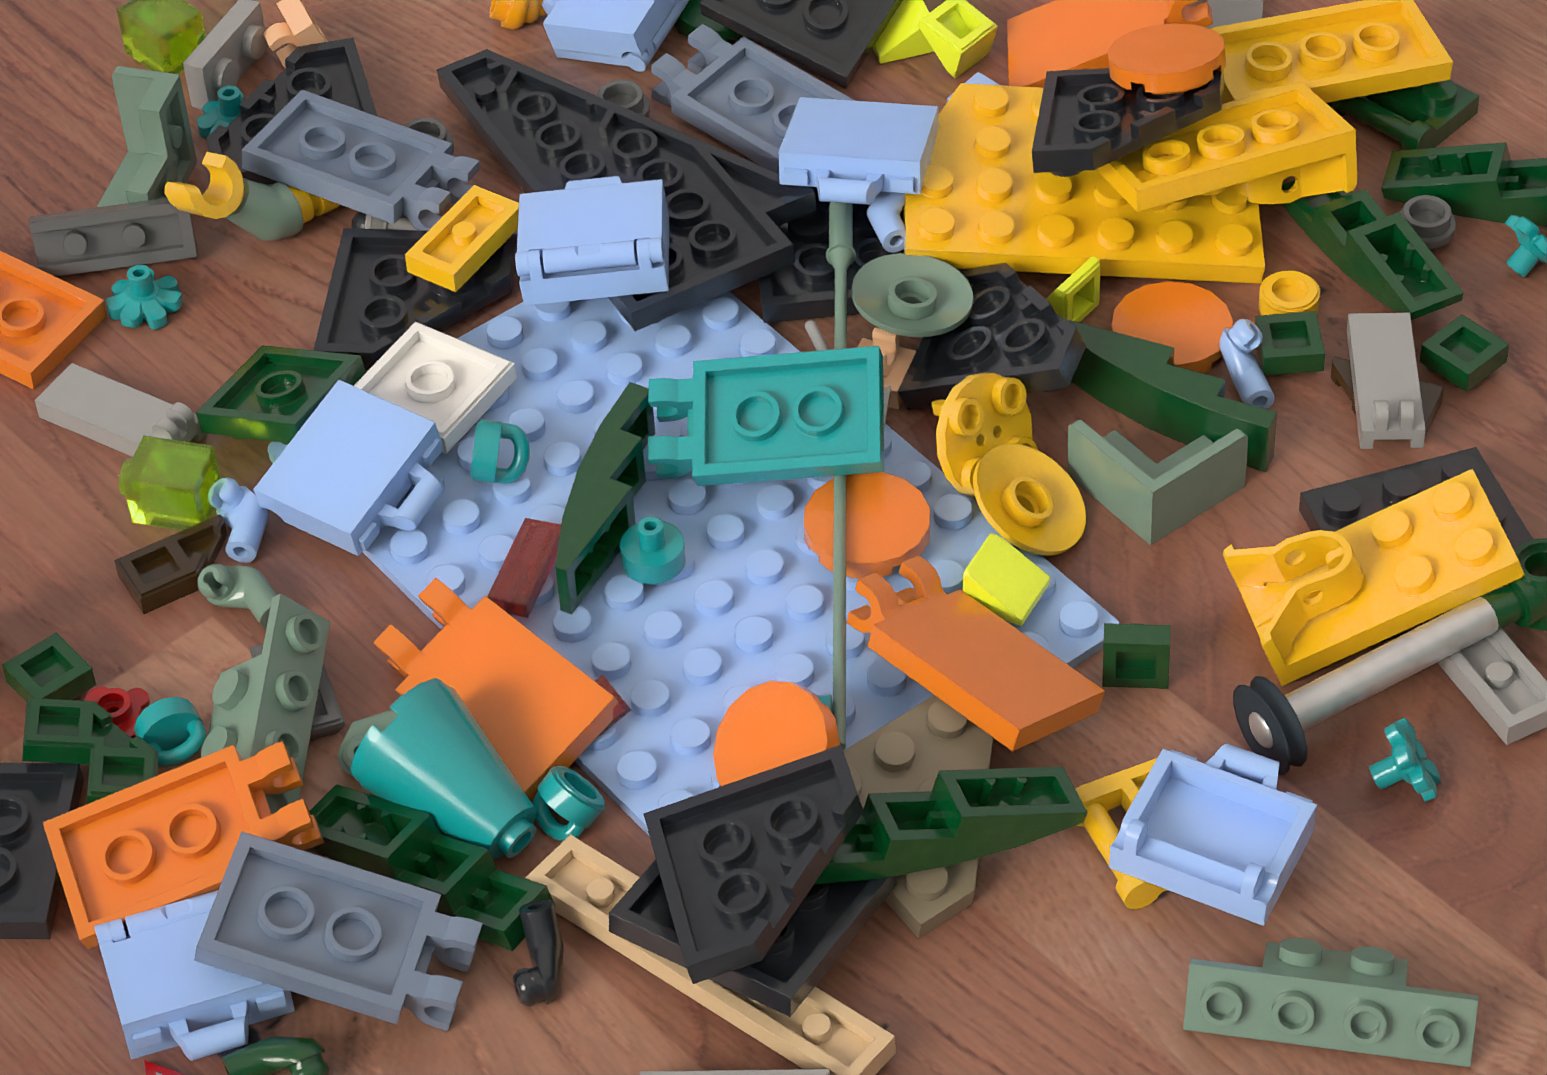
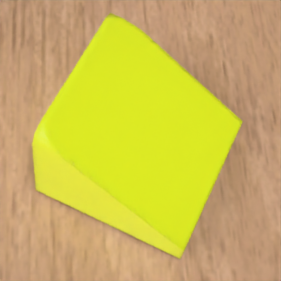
M903 0L873 46L880 64L934 52L918 27L919 20L929 14L923 0Z
M946 0L919 20L918 27L945 69L951 76L958 78L988 55L992 49L998 25L966 0Z
M1094 256L1090 257L1046 298L1052 305L1055 313L1061 318H1067L1068 320L1080 323L1099 305L1100 259Z
M994 533L989 534L963 574V592L1003 620L1021 627L1050 585L1049 575L1005 539Z

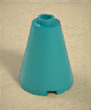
M433 678L416 685L400 696L389 707L398 716L383 732L373 724L363 737L353 757L350 770L352 776L361 784L363 789L379 798L431 814L438 831L451 838L488 849L493 860L503 855L512 858L522 852L535 836L536 827L533 825V822L536 818L537 810L457 691L446 685L441 679Z

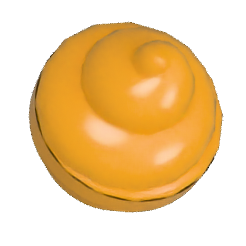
M492 0L489 17L501 21V27L517 30L524 23H533L539 16H545L547 13L542 7L544 0Z

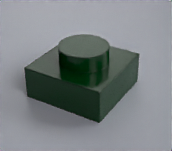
M1316 311L1255 316L1254 324L1259 328L1263 336L1262 344L1257 348L1264 375L1324 371L1325 350Z
M1461 314L1421 344L1419 362L1465 392H1468L1507 362L1509 343Z
M1104 623L1102 687L1168 689L1171 625Z
M57 632L2 664L6 682L26 702L27 698L73 700L96 686L92 667Z

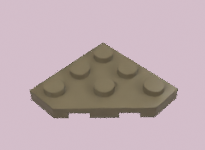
M933 695L844 750V754L862 807L864 808L868 793L932 791L939 770L989 769L993 737ZM979 858L951 866L897 875V885L884 901L914 935L920 939L972 905Z

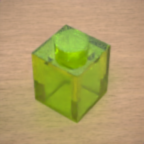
M131 0L116 9L125 52L151 71L172 74L183 72L184 61L206 38L201 12L185 0Z
M143 435L133 458L126 459L123 463L119 476V490L121 495L126 496L132 523L185 530L208 520L215 508L209 503L208 493L211 486L221 479L215 448L211 445Z

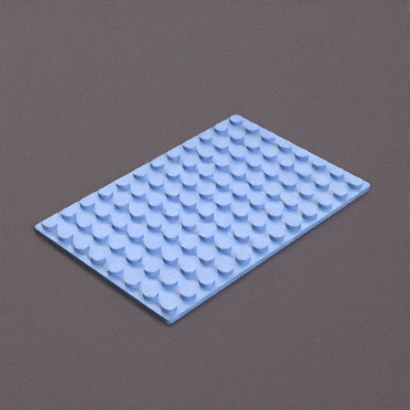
M729 291L637 331L632 329L608 297L526 306L522 302L457 338L515 363L517 379L477 422L484 419L519 426L525 432L530 446V458L526 471L517 481L509 484L473 481V477H470L476 422L447 454L441 452L430 467L426 466L425 469L433 474L441 484L443 492L414 530L406 531L397 527L382 525L379 528L380 534L368 550L362 551L441 630L444 627L432 616L434 611L426 606L418 597L435 577L450 588L470 609H473L484 596L488 597L612 694L623 710L574 762L648 836L649 833L643 813L721 786L716 777L713 758L717 729L729 706L746 690L768 681L791 682L807 688L816 695H832L833 703V572L819 563L818 555L811 548L809 551L804 541V510L814 491L833 479L834 476L697 486L692 477V470L681 477L658 479L656 476V465H650L648 462L647 444L643 449L646 482L633 498L635 521L637 524L641 519L653 516L674 525L680 530L684 538L686 557L683 570L678 576L664 583H639L631 579L624 572L620 551L572 615L560 609L555 565L562 517L577 470L600 424L628 383L632 382L649 388V379L693 378V361L800 352ZM653 407L656 433L654 436H687L688 417L676 421L659 422L657 419V407ZM885 424L884 473L904 478L922 492L930 507V542L921 557L936 569L940 577L941 586L946 594L959 589L963 591L964 571L990 533L1002 536L989 524L973 497L958 492L945 478L944 473ZM500 438L497 467L508 468L514 458V445L510 439ZM275 441L268 445L269 459L272 463L276 461L287 445ZM413 484L410 487V489L407 491V493L404 495V497L401 499V501L395 508L399 509V507L402 505V503L405 501V499L416 486L415 484ZM1011 544L1050 576V585L1022 627L1010 622L1008 623L1072 668L1102 650L1104 623L1119 624L1118 620L1043 556L1027 552ZM901 565L893 567V574L883 577L893 587L895 593L909 587L914 589L912 583L899 574ZM846 576V621L850 611L864 605L870 606L868 600L855 591L857 580L860 578ZM847 623L845 750L934 695L867 647L870 633H862Z

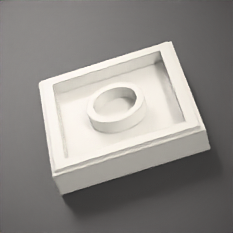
M415 322L354 386L434 421L443 446L441 452L447 454L517 379L514 362Z

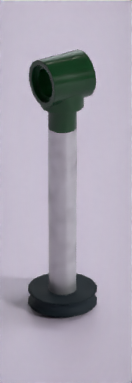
M1547 538L1524 542L1514 550L1525 574L1522 578L1464 603L1286 695L1274 683L1262 676H1255L1250 682V687L1238 685L1233 691L1234 711L1241 732L1253 753L1279 762L1278 775H1285L1290 770V764L1301 767L1307 761L1305 730L1512 623L1520 627L1541 631L1547 630Z

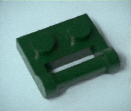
M1451 80L1418 87H1408L1364 97L1338 100L1326 104L1340 116L1348 114L1402 143V150L1436 148L1477 114L1479 95Z

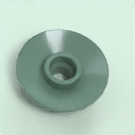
M897 253L878 257L866 263L857 272L852 285V299L858 312L878 328L902 336L930 337L952 331L964 323L972 310L973 291L965 276L950 264L930 256Z

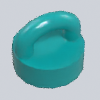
M481 419L476 425L470 477H473V481L509 484L517 481L526 471L530 458L529 440L525 432L519 426ZM500 438L510 439L514 445V458L508 468L497 467Z
M180 697L164 698L152 703L138 716L134 726L135 737H141L159 751L158 767H172L187 761L199 752L207 737L206 729L196 707L188 699Z
M555 766L549 770L537 787L538 792L533 799V805L537 810L535 820L547 835L557 841H564L570 834L577 838L585 828H590L605 809V801L600 792L580 774L563 766ZM549 806L568 820L569 823L563 825L557 822L552 816Z

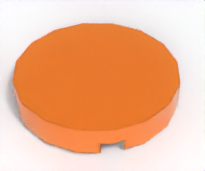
M1179 23L1152 25L1130 31L1116 39L1108 48L1110 78L1124 89H1131V82L1144 84L1145 92L1159 95L1185 92L1202 87L1214 79V70L1222 72L1226 67L1223 37L1209 28Z
M1165 281L1144 285L1125 295L1114 309L1111 331L1174 347V366L1205 374L1212 370L1213 362L1219 360L1221 356L1222 361L1224 360L1219 347V341L1224 328L1233 327V319L1227 305L1213 292L1191 283Z
M884 472L846 475V576L862 578L876 572L881 577L893 574V567L901 565V562L918 555L921 556L930 542V507L922 492L904 478ZM834 478L814 491L804 510V541L809 551L811 548L818 555L819 563L832 572Z
M768 681L749 688L729 706L717 729L713 758L719 784L724 786L839 746L840 740L836 718L829 707L821 703L815 693L795 683Z

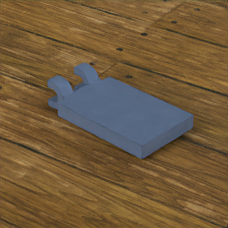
M704 24L688 35V44L699 50L698 53L688 60V69L680 61L667 53L652 64V74L663 80L652 89V98L667 106L671 105V113L776 173H779L778 152L800 97L855 101L751 40L743 37L734 45H731Z
M301 90L242 149V169L395 224L402 215L407 216L414 228L419 231H429L443 217L437 214L449 203L455 205L473 186L465 182H469L479 171L480 162L466 156H452V143L305 90Z
M241 831L196 946L194 961L396 1025L398 1024L402 1009L405 1007L425 1024L448 1031L463 981L441 975H429L426 972L432 955H434L443 964L468 973L483 923L469 918L451 917L438 913L437 909L441 897L439 893Z

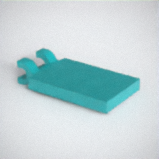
M879 346L693 361V378L649 379L648 402L651 407H657V419L659 422L676 421L688 417L687 436L648 437V462L650 465H656V476L658 479L681 477L692 470V477L696 485L707 486L884 472L883 354Z

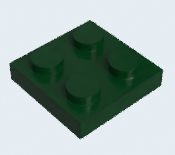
M262 345L196 412L203 433L231 436L235 439L249 438L275 441L288 445L338 380L354 386L364 376L366 371L361 355Z

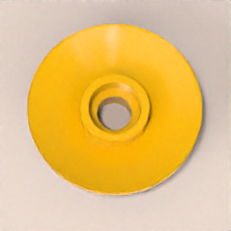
M1002 444L990 449L977 463L973 474V489L976 501L989 524L1008 542L1027 552L1046 556L1066 552L1078 542L1083 535L1086 525L1084 501L1075 482L1052 458L1039 450L1025 445Z

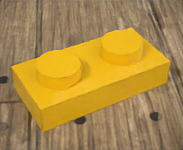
M473 185L405 254L407 272L457 292L518 229L519 203Z

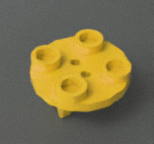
M986 372L969 375L952 388L946 400H936L931 403L934 416H939L936 429L937 457L945 478L958 492L976 498L973 489L974 470L979 460L990 449L1002 444H1020L1038 450L1032 438V420L1026 402V389L1019 379Z

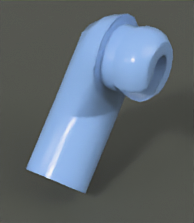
M880 192L867 210V217L887 252L895 253L904 249L906 230L900 213L905 205L906 193Z
M1239 319L1232 328H1224L1221 333L1219 347L1231 380L1242 402L1268 409L1273 404L1275 397L1252 351L1262 344L1263 336L1259 328L1252 321Z
M229 477L221 478L211 486L208 500L213 507L217 508V515L221 514L225 523L232 529L225 548L226 553L235 561L241 563L251 562L257 555L268 522V509L260 508L256 495L247 487L239 486L235 479Z

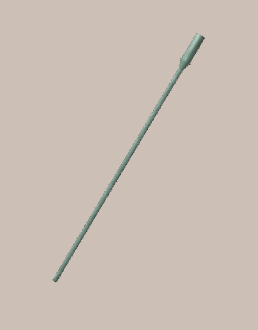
M830 202L829 248L826 251V259L835 270L834 349L847 348V269L856 258V251L853 248L852 203ZM846 475L834 476L832 714L836 718L840 745L843 750L846 748Z

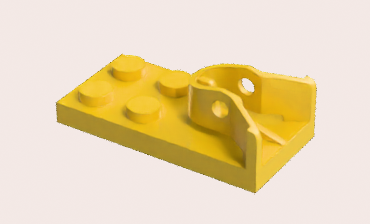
M1362 0L1209 28L1223 37L1225 45L1226 67L1223 70V103L1303 82L1325 103L1408 87H1418L1450 80L1453 61L1414 0Z
M1303 82L1224 103L1222 104L1221 111L1096 170L1137 212L1143 210H1162L1167 208L1172 202L1197 195H1215L1232 185L1239 193L1248 197V202L1258 204L1291 203L1301 197L1338 191L1349 193L1355 189L1357 185L1356 129ZM1294 176V185L1288 190H1282V182L1287 177Z
M1473 469L1335 532L1326 530L1311 531L1287 538L1276 546L1234 550L1231 544L1223 551L1224 560L1261 639L1262 648L1282 686L1518 580L1525 575Z

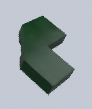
M27 698L22 761L90 764L87 804L157 776L159 751L141 737L131 738L112 723L113 715L95 701Z

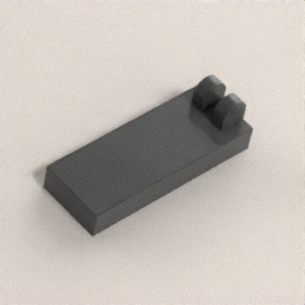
M168 198L30 216L29 219L37 268L55 277L197 257L191 213L178 210L170 204Z

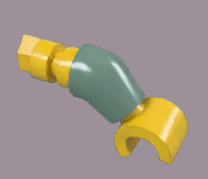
M206 152L202 162L210 172V184L203 195L195 185L183 182H167L165 185V195L170 204L178 210L213 219L225 217L259 240H281L298 234L303 229V224L312 220L314 214L321 216L338 208L340 205L280 182L266 185L242 178V173L233 160L228 156Z

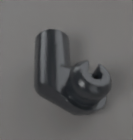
M542 899L526 903L519 908L533 967L517 970L513 976V984L519 1002L528 1007L534 1006L540 1001H545L548 1005L557 998L562 990L564 945L554 904L551 900Z

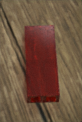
M530 518L524 519L487 596L508 614L529 618L557 558L561 525Z

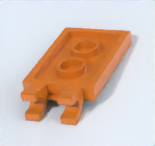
M1054 0L1007 19L1009 86L1044 88L1047 71L1109 68L1108 48L1119 37L1130 31L1152 25L1179 23L1208 27L1213 25L1212 9L1208 2L1194 7L1187 6L1198 0Z
M0 251V374L34 390L106 317L104 299Z
M918 555L901 562L899 574L908 579L914 589L909 587L895 593L893 587L876 572L857 580L855 591L864 596L870 606L864 605L850 611L846 623L862 633H870L867 647L1011 751L1022 748L1099 712L1105 690L961 589L946 594L941 586L940 577L936 569Z
M435 577L418 597L426 606L434 611L432 616L444 628L421 651L391 624L378 636L373 644L389 658L387 662L390 666L406 678L395 689L400 696L416 685L433 678L441 679L446 685L454 688L533 804V799L538 792L537 787L549 770L555 766L568 768L623 708L612 694L488 597L484 596L473 609H470L450 588Z
M281 741L273 744L245 760H242L236 747L231 745L43 822L79 939L87 949L99 945L94 928L95 925L121 918L124 929H127L126 916L219 890L241 831L300 850L310 849L324 843L317 820L313 814L310 815L303 798L282 807L274 814L271 813L265 794H281L304 785L297 764L293 757H289L284 742Z

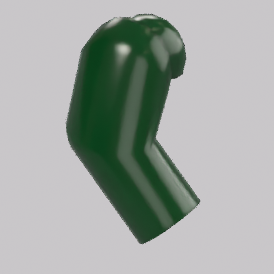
M268 1037L222 1057L227 1075H272L287 1068L291 1075L329 1074V1067L321 1055L325 1052V1049L313 1038Z

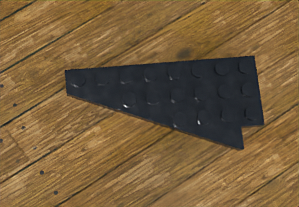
M488 49L437 69L440 88L524 193L564 190L568 181L619 176L621 183L662 179L669 214V291L608 297L634 331L658 323L665 318L702 302L712 300L723 293L795 263L793 244L778 226L817 210L815 192L811 187L780 184L779 173Z

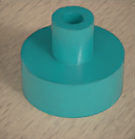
M649 516L641 519L639 523L631 526L621 538L620 550L623 570L631 579L639 583L660 584L670 581L678 576L685 566L686 557L682 533L674 525L661 521L657 517Z

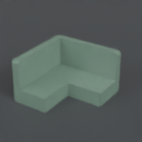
M117 66L112 74V81L128 152L97 207L167 198L165 195L166 183H186L197 164L180 75Z
M1079 419L1068 426V474L1087 493L1149 545H1152L1245 487L1248 436L1241 430L1235 429L1213 443L1203 435L1159 463H1155L1118 431L1114 430L1102 437Z

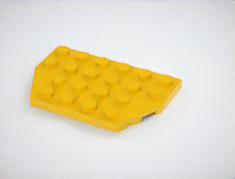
M960 83L939 113L938 131L931 162L926 168L921 194H905V205L903 207V222L906 230L904 253L906 255L934 257L950 264L954 268L970 269L1007 263L1014 271L1073 274L1090 257L1094 256L1100 259V276L1253 284L1262 283L1265 270L1259 204L1248 202V197L1239 193L1233 185L1226 187L1224 191L1215 195H1197L1172 202L1167 208L1162 210H1143L1137 212L1096 169L1082 171L1077 175L1069 177L1055 176L1050 172L1034 173L1032 146L1043 94V88Z

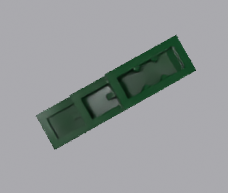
M1506 142L1392 151L1381 187L1384 198L1406 203L1417 196H1435L1444 200L1450 206L1451 213L1456 216L1505 223L1510 215H1518L1530 219L1536 226L1547 227V158L1511 160Z
M1295 180L1282 184V190L1290 189L1294 185ZM1366 189L1355 193L1352 191L1349 193L1338 191L1306 196L1291 203H1282L1283 207L1308 237L1348 277L1376 300L1395 312L1410 313V318L1413 320L1462 301L1464 292L1402 214L1397 212L1386 216Z
M1069 320L1077 327L1086 344V348L1071 380L1072 383L1099 402L1144 427L1185 445L1203 435L1214 443L1233 430L1239 429L1248 436L1246 466L1262 472L1267 471L1274 457L1276 411L1224 398L1225 379L1174 366V347Z
M632 382L628 383L600 424L577 470L562 517L555 569L560 609L571 615L621 551L620 541L623 534L636 524L633 498L646 482L643 449L648 444V437L654 436L656 433L653 407L648 402L649 388Z
M1063 767L939 770L932 791L868 793L863 814L814 884L880 879L951 866L1016 848L1084 823L1088 812Z
M338 784L309 811L310 815L313 814L316 818L324 843L313 848L331 860L441 894L437 909L438 913L482 922L478 938L507 950L513 951L525 939L519 912L521 906L542 899L551 900L554 904L546 885L497 870L488 849L439 834L434 820L429 813Z

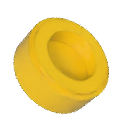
M1280 271L1271 274L1261 283L1259 291V311L1261 315L1316 311V314H1318L1320 288L1312 277L1298 271Z

